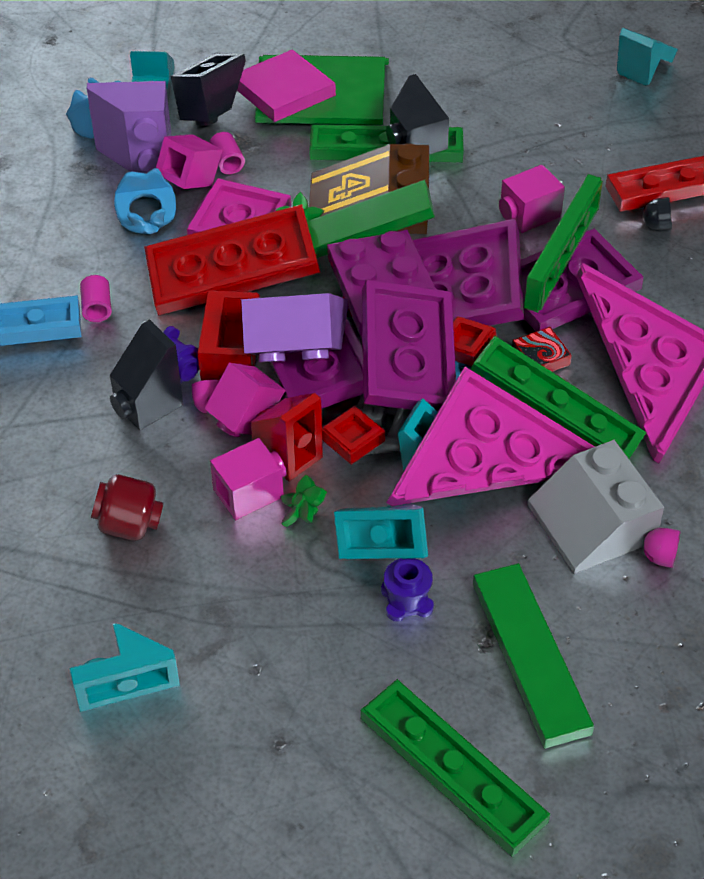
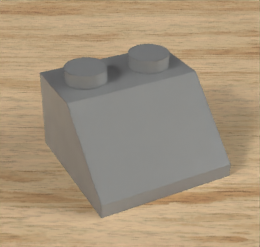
M615 440L573 455L528 499V507L573 574L644 547V539L647 534L656 528H660L664 511L663 504Z

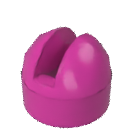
M219 380L198 381L191 385L194 405L202 413L207 414L204 408Z
M656 528L650 531L644 539V553L649 561L660 566L673 568L681 531L670 528Z

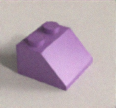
M166 81L87 83L86 89L96 150L129 172L148 173L156 168L164 136H172Z
M330 293L241 299L244 353L258 355L260 363L285 361V353L302 352V360L328 359V350L342 349L348 312V299Z

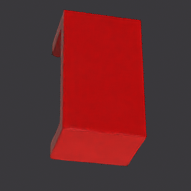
M208 290L198 348L201 381L220 380L229 362L255 367L257 355L244 353L241 299L260 298L258 293Z

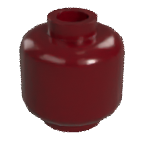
M115 474L108 480V483L100 482L91 518L97 519L98 529L104 534L139 541L145 536L147 528L157 530L164 502L155 500L156 489L152 483Z

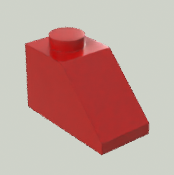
M316 393L285 398L272 408L260 412L251 421L252 441L260 438L270 453L275 451L279 454L286 468V476L284 478L288 482L323 458L321 397Z

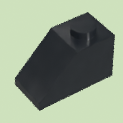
M214 53L172 75L171 81L179 120L195 121L196 125L199 126L210 125L218 121V116L231 110L245 66V54Z
M416 74L409 75L390 107V125L386 127L387 139L389 144L429 145V154L448 149L449 117Z
M149 319L141 324L110 374L113 392L110 396V402L113 409L120 418L125 419L127 417L139 430L183 406L176 344Z

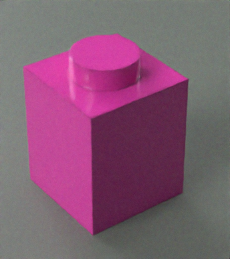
M193 134L164 136L156 168L160 170L166 180L183 189L212 186L223 149Z
M541 164L502 180L499 210L505 220L516 219L521 233L527 232L561 217L565 186Z
M229 362L204 409L218 419L216 425L225 433L235 437H240L241 434L252 435L251 421L263 410L272 408L279 403L286 390L256 367Z
M260 438L210 460L213 490L235 521L281 499V496L284 495L283 477L286 476L285 465L279 454L275 451L270 453Z

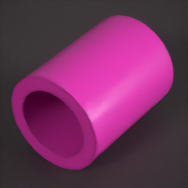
M219 132L210 139L209 143L223 149L218 165L222 173L232 175L244 167L245 158L232 134L229 132Z
M100 275L85 277L80 283L82 315L90 322L105 321L112 313L109 282Z

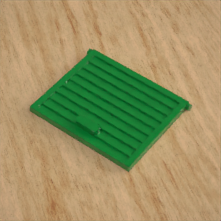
M277 55L259 56V63ZM300 55L335 82L336 96L276 122L271 120L257 107L255 113V123L383 125L385 65H389V58L379 56Z

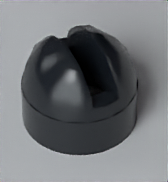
M669 197L651 200L644 207L643 219L645 224L651 229H672Z

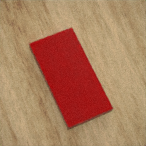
M302 204L144 246L154 305L158 316L206 303L208 290L249 292L320 273Z

